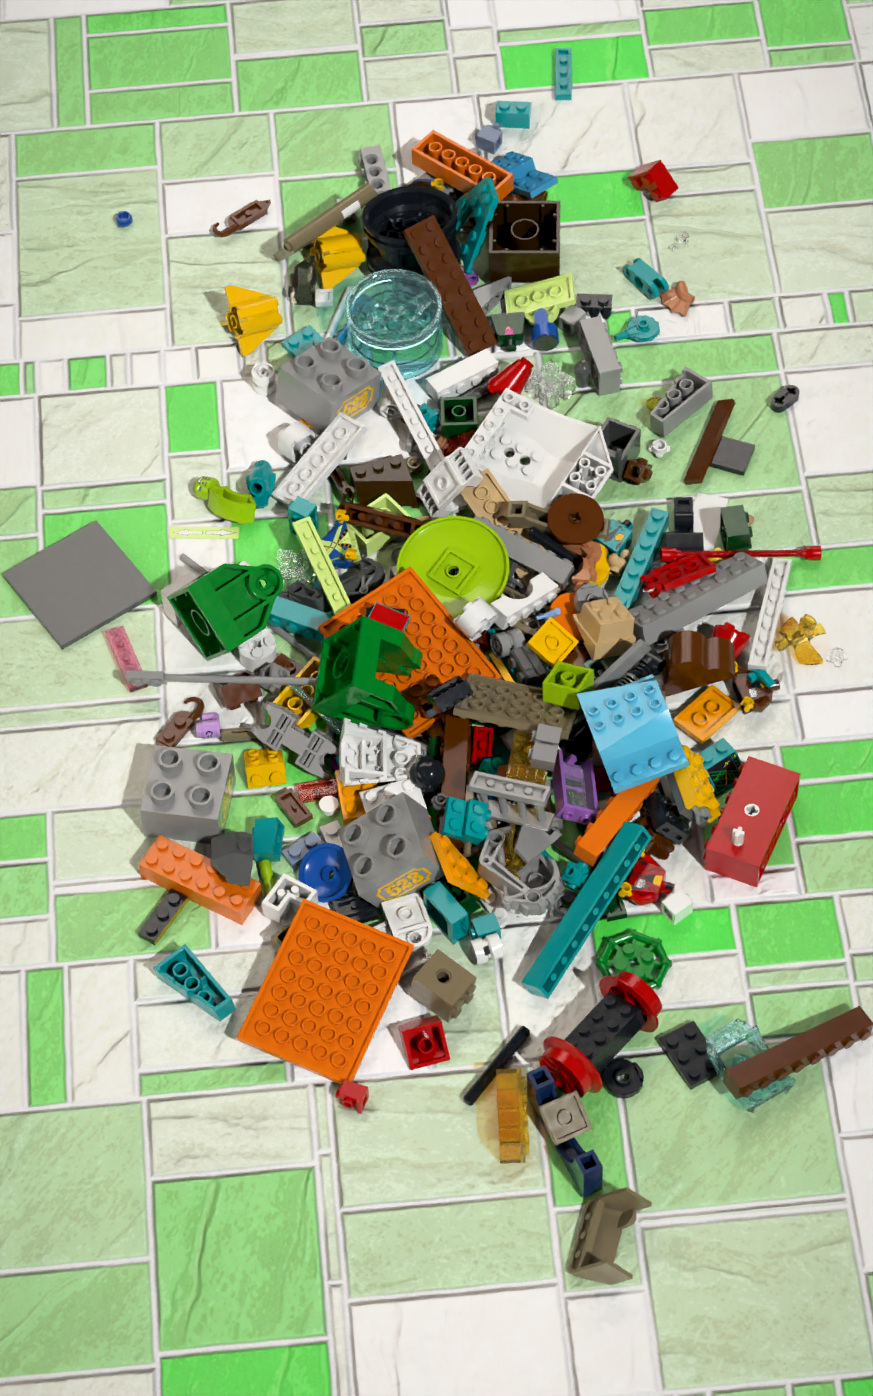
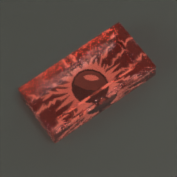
M335 778L297 784L298 796L303 803L320 801L325 796L338 798Z

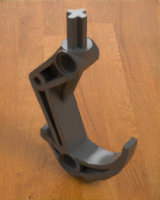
M361 556L360 561L354 562L350 566L361 572L342 580L341 583L349 600L358 595H361L362 598L382 585L385 579V571L377 561ZM301 582L292 583L288 587V592L278 595L279 597L325 613L332 610L322 589H314Z

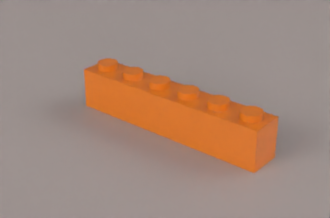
M660 778L617 793L616 797L612 796L606 804L607 808L605 810L601 809L598 812L594 824L592 822L589 823L585 829V835H580L574 843L576 848L573 854L594 867L607 851L625 821L630 822L645 804V800L650 798L657 789Z

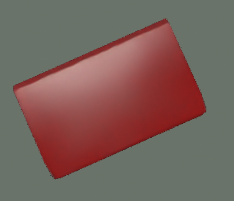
M474 726L472 730L470 766H480L484 759L491 758L493 728Z

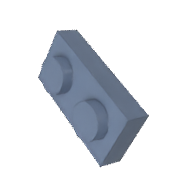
M313 831L282 850L281 853L288 864L295 868L301 864L303 857L310 849L323 844V842Z

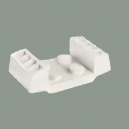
M458 447L423 479V483L418 488L417 493L420 495L432 520L451 514L453 510L449 505L450 502L466 486L477 487L483 480V477L468 450Z

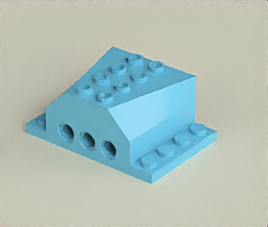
M653 674L623 686L577 694L615 794L689 766L671 715Z

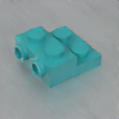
M449 796L446 799L441 835L479 845L487 838L489 829L486 828V822L491 817V810H488L489 804L469 799L467 802Z

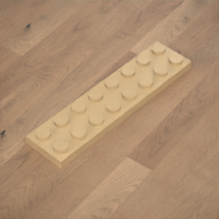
M488 468L480 472L483 480L477 487L466 486L460 492V495L475 516L480 518L482 516L486 517L492 524L496 526L501 525L507 529V532L511 534L517 533L524 538L523 540L529 543L530 541L535 542L541 549L545 550L541 544L528 536L530 528H512L506 517L509 501L511 500ZM519 567L515 571L526 589L528 588L529 581L536 577ZM558 588L556 594L560 593L563 590Z

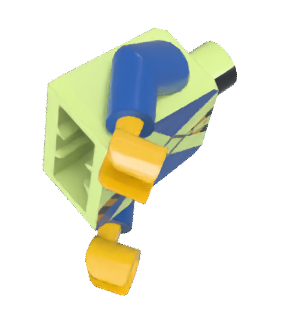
M339 509L335 514L336 522L321 541L333 566L348 569L352 563L360 561L361 556L355 531L345 523V521L349 520V516L345 515L346 510Z

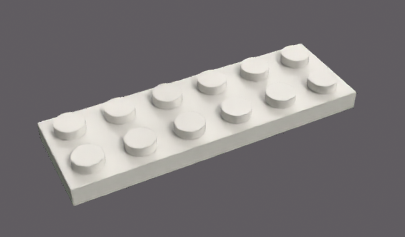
M340 412L271 493L272 496L287 506L297 496L309 500L368 430L366 426Z

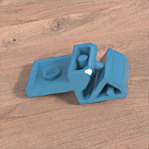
M514 151L508 152L501 159L492 162L513 174L514 189L507 196L519 194L532 199L558 183L556 176L536 170L532 157Z

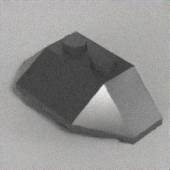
M233 831L211 838V864L220 874L226 877L229 884L249 887L253 863V834Z

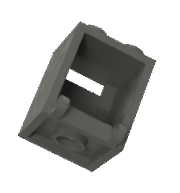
M607 417L601 429L614 469L609 479L622 483L625 478L623 476L626 464L629 460L636 459L640 453L641 429ZM613 446L619 447L617 450L612 449Z

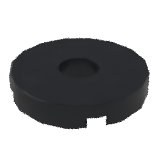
M618 1059L606 1066L602 1081L604 1088L609 1094L625 1099L639 1093L643 1086L644 1075L637 1063L628 1061V1059ZM626 1075L629 1079L626 1082H621L618 1080V1077Z

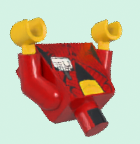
M643 851L634 865L629 883L623 882L618 895L620 897L626 896V900H630L638 906L658 903L661 893L670 894L674 892L675 884L665 881L666 870L647 852Z

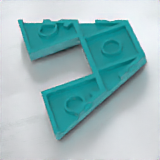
M488 177L484 178L455 202L458 217L456 231L461 230L471 212H473L476 226L473 231H470L466 242L460 247L466 273L473 274L472 265L474 259L477 256L479 257L481 247L487 235L485 228L488 221H492L494 211L499 202L493 179Z

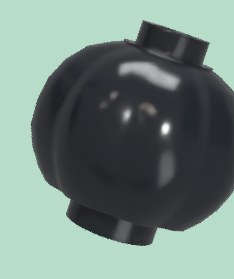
M423 756L412 764L409 777L415 787L423 790L424 794H432L442 784L445 777V768L440 761L434 760V757Z

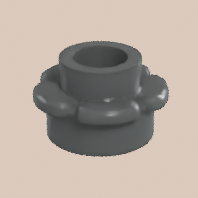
M438 793L437 796H433L431 800L433 808L439 812L445 811L446 799L449 796H446L445 793Z

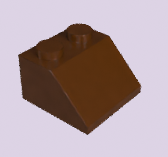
M246 670L232 676H256V674ZM213 683L216 693L226 709H237L241 707L240 704L256 702L259 700L258 697L263 696L259 684Z

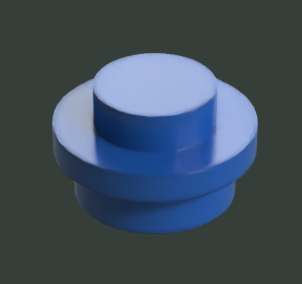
M120 211L115 221L118 226L127 227L131 225L133 218L129 212Z

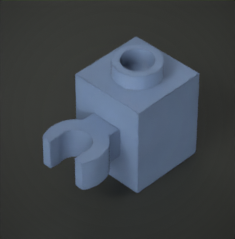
M495 122L492 128L484 125L481 130H478L475 135L476 148L495 154L502 145V130H500L502 124Z

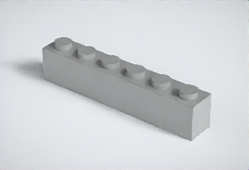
M474 517L475 520L486 524L498 534L507 549L509 560L517 563V567L535 576L543 572L559 586L558 588L565 589L575 572L574 565H572L573 563L566 558L560 559L556 557L554 552L541 549L535 542L530 541L529 543L523 540L524 538L521 535L507 532L505 527L492 524L486 517Z

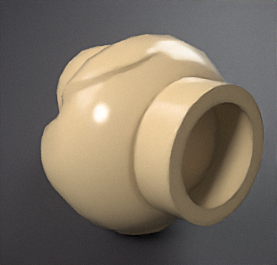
M622 550L619 556L617 553L610 554L607 558L610 566V575L620 577L624 573L627 562L632 554L630 550Z

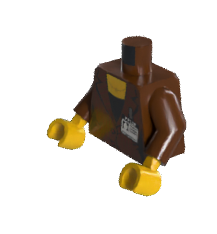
M735 661V677L732 678V687L744 715L752 711L763 712L772 702V692L780 690L779 680L774 679L776 683L769 689L762 681L755 680L751 683L746 677L751 670L739 667Z

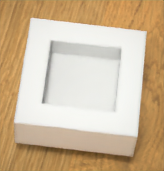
M315 289L316 307H333V289Z

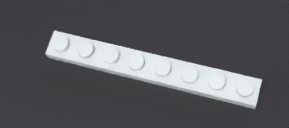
M773 558L749 657L748 670L761 669L766 672L768 670L792 567V559Z

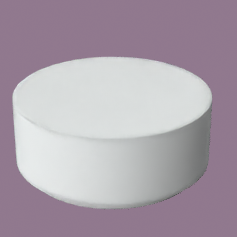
M333 796L323 797L319 802L320 812L326 816L336 814L339 810L338 800Z

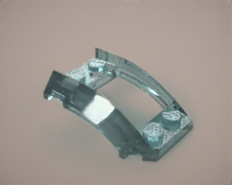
M736 1019L706 1036L707 1055L721 1080H723L727 1068L722 1062L720 1054L747 1040L754 1055L769 1049L757 1025L753 1027L746 1024L744 1020ZM787 1075L785 1079L777 1080L767 1088H760L750 1096L741 1097L737 1100L748 1112L754 1113L755 1108L784 1092L787 1094L796 1083L794 1077L791 1078Z

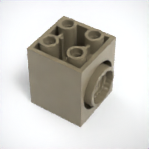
M437 949L413 977L409 995L449 1023L452 1018L456 1019L462 1012L461 1007L465 1003L468 1005L473 999V992L477 987L475 985L477 977Z

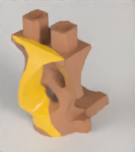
M594 541L581 545H571L563 542V547L582 559L576 575L571 577L575 586L574 592L587 583H596L600 587L607 580L610 573V566L606 559L608 549Z

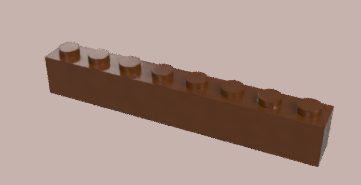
M858 1006L726 1069L722 1082L736 1100L741 1097H748L754 1091L760 1088L765 1089L771 1083L777 1080L781 1081L793 1072L798 1073L804 1067L810 1064L814 1065L826 1056L831 1057L843 1048H850L857 1041L868 1039L871 1036L873 1022L863 1009Z

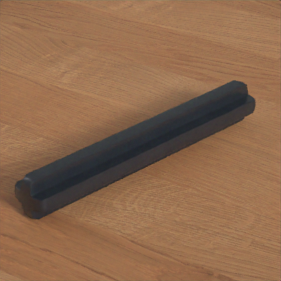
M532 527L529 530V537L554 552L561 559L566 558L573 563L572 565L578 569L582 562L581 558L536 527Z

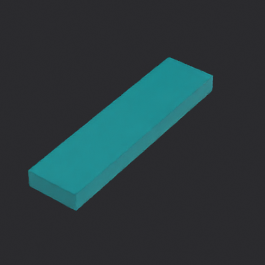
M555 48V100H572V48Z

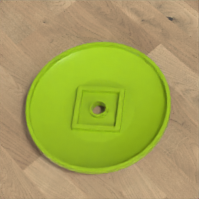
M448 516L432 520L419 527L410 535L399 553L396 569L398 575L411 566L455 619L458 615H462L465 612L463 608L470 601L473 603L479 596L489 605L500 598L508 582L510 563L503 541L492 528L473 518ZM451 569H458L459 573L452 576L449 574Z

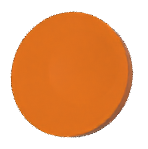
M575 592L564 593L553 601L549 611L559 608L561 614L553 619L579 641L578 644H584V640L572 618L573 614H578L574 606Z

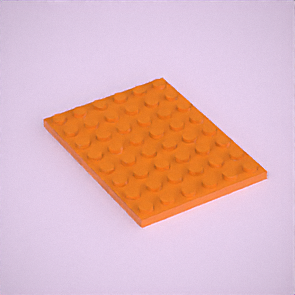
M411 566L318 626V630L326 639L360 617L366 616V608H373L376 602L390 608L405 609V614L411 616L404 634L413 646L423 653L421 670L414 669L410 676L376 672L375 679L395 686L406 701L415 707L413 726L407 730H399L405 737L413 739L442 720V713L426 719L417 706L418 698L456 676L467 679L469 673L502 680V676L475 643L453 623L454 618Z
M303 898L238 1033L237 1040L343 1085L344 1080L353 1082L415 945Z

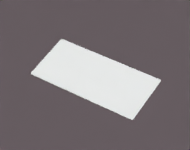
M697 493L693 505V532H703L704 551H713L720 527L721 507L727 506L728 499Z

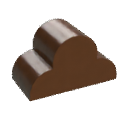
M690 630L677 632L669 638V650L662 655V658L667 661L662 670V691H665L666 697L735 677L734 645L731 641L720 637L706 638L703 634Z

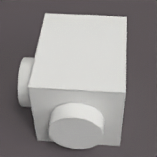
M681 889L675 893L671 892L662 901L661 912L675 925L693 912V899Z

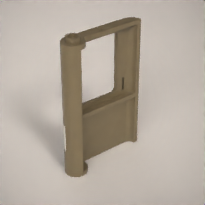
M366 183L283 240L284 248L273 255L275 259L282 261L295 254L367 205L370 200L377 196L373 186Z

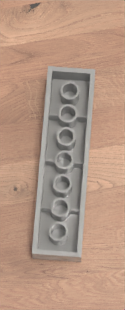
M738 552L731 558L715 565L717 572L662 592L655 598L629 609L628 611L635 618L633 635L636 637V641L641 639L651 645L768 583L764 562L744 552Z

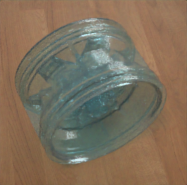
M387 269L363 277L351 288L345 301L349 351L365 359L368 364L377 370V367L394 360L404 380L415 378L435 365L443 350L442 301L437 288L431 281L412 271Z

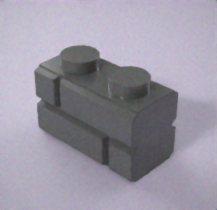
M526 645L510 651L507 662L509 668L514 669L518 683L533 687L542 685L548 673L537 654Z

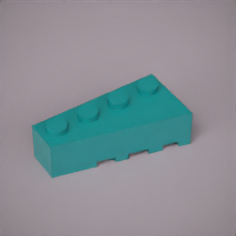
M186 944L153 967L159 980L217 1020L222 1021L236 1010L231 997Z

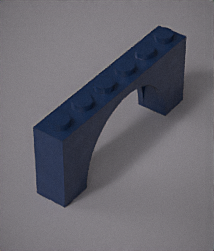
M543 1065L527 1073V1098L550 1137L538 1106L558 1097L555 1081L546 1065ZM575 1137L555 1146L583 1198L602 1190L603 1166L593 1149L585 1152Z

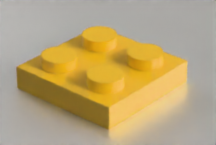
M550 616L527 642L526 646L553 669L558 661L562 662L579 641Z

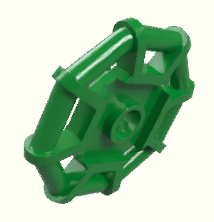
M632 929L631 932L606 939V944L599 958L596 959V966L599 967L603 977L611 976L608 967H612L615 969L616 975L620 971H627L644 981H648L649 983L647 984L652 989H660L669 968L672 967V961L669 960L660 938L655 939ZM632 940V944H625L621 948L618 946V944ZM636 940L651 946L649 948H645L643 946L637 945ZM611 950L615 951L614 959L607 960ZM655 950L661 961L654 960L653 952ZM636 961L639 964V966L635 965L634 967H631L630 962ZM655 968L660 969L656 978L652 976Z

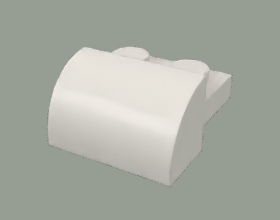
M494 885L488 889L491 896L485 900L480 898L489 913L495 914L502 929L517 916L520 918L524 916L520 911L514 909L505 910L502 907L504 892Z

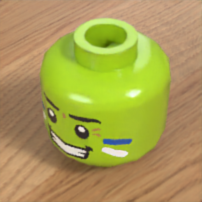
M201 476L194 482L193 492L198 499L208 501L210 487L221 486L216 478Z

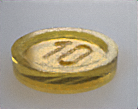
M649 398L646 401V407L652 411L662 398Z

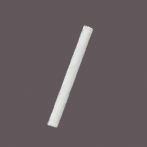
M346 288L324 339L327 337L333 338L353 288Z
M533 349L491 354L496 360L533 356ZM462 356V360L470 356Z

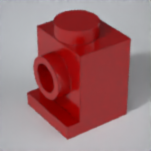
M344 1080L343 1085L338 1087L335 1097L345 1107L357 1108L358 1113L362 1114L369 1098V1091L367 1086Z

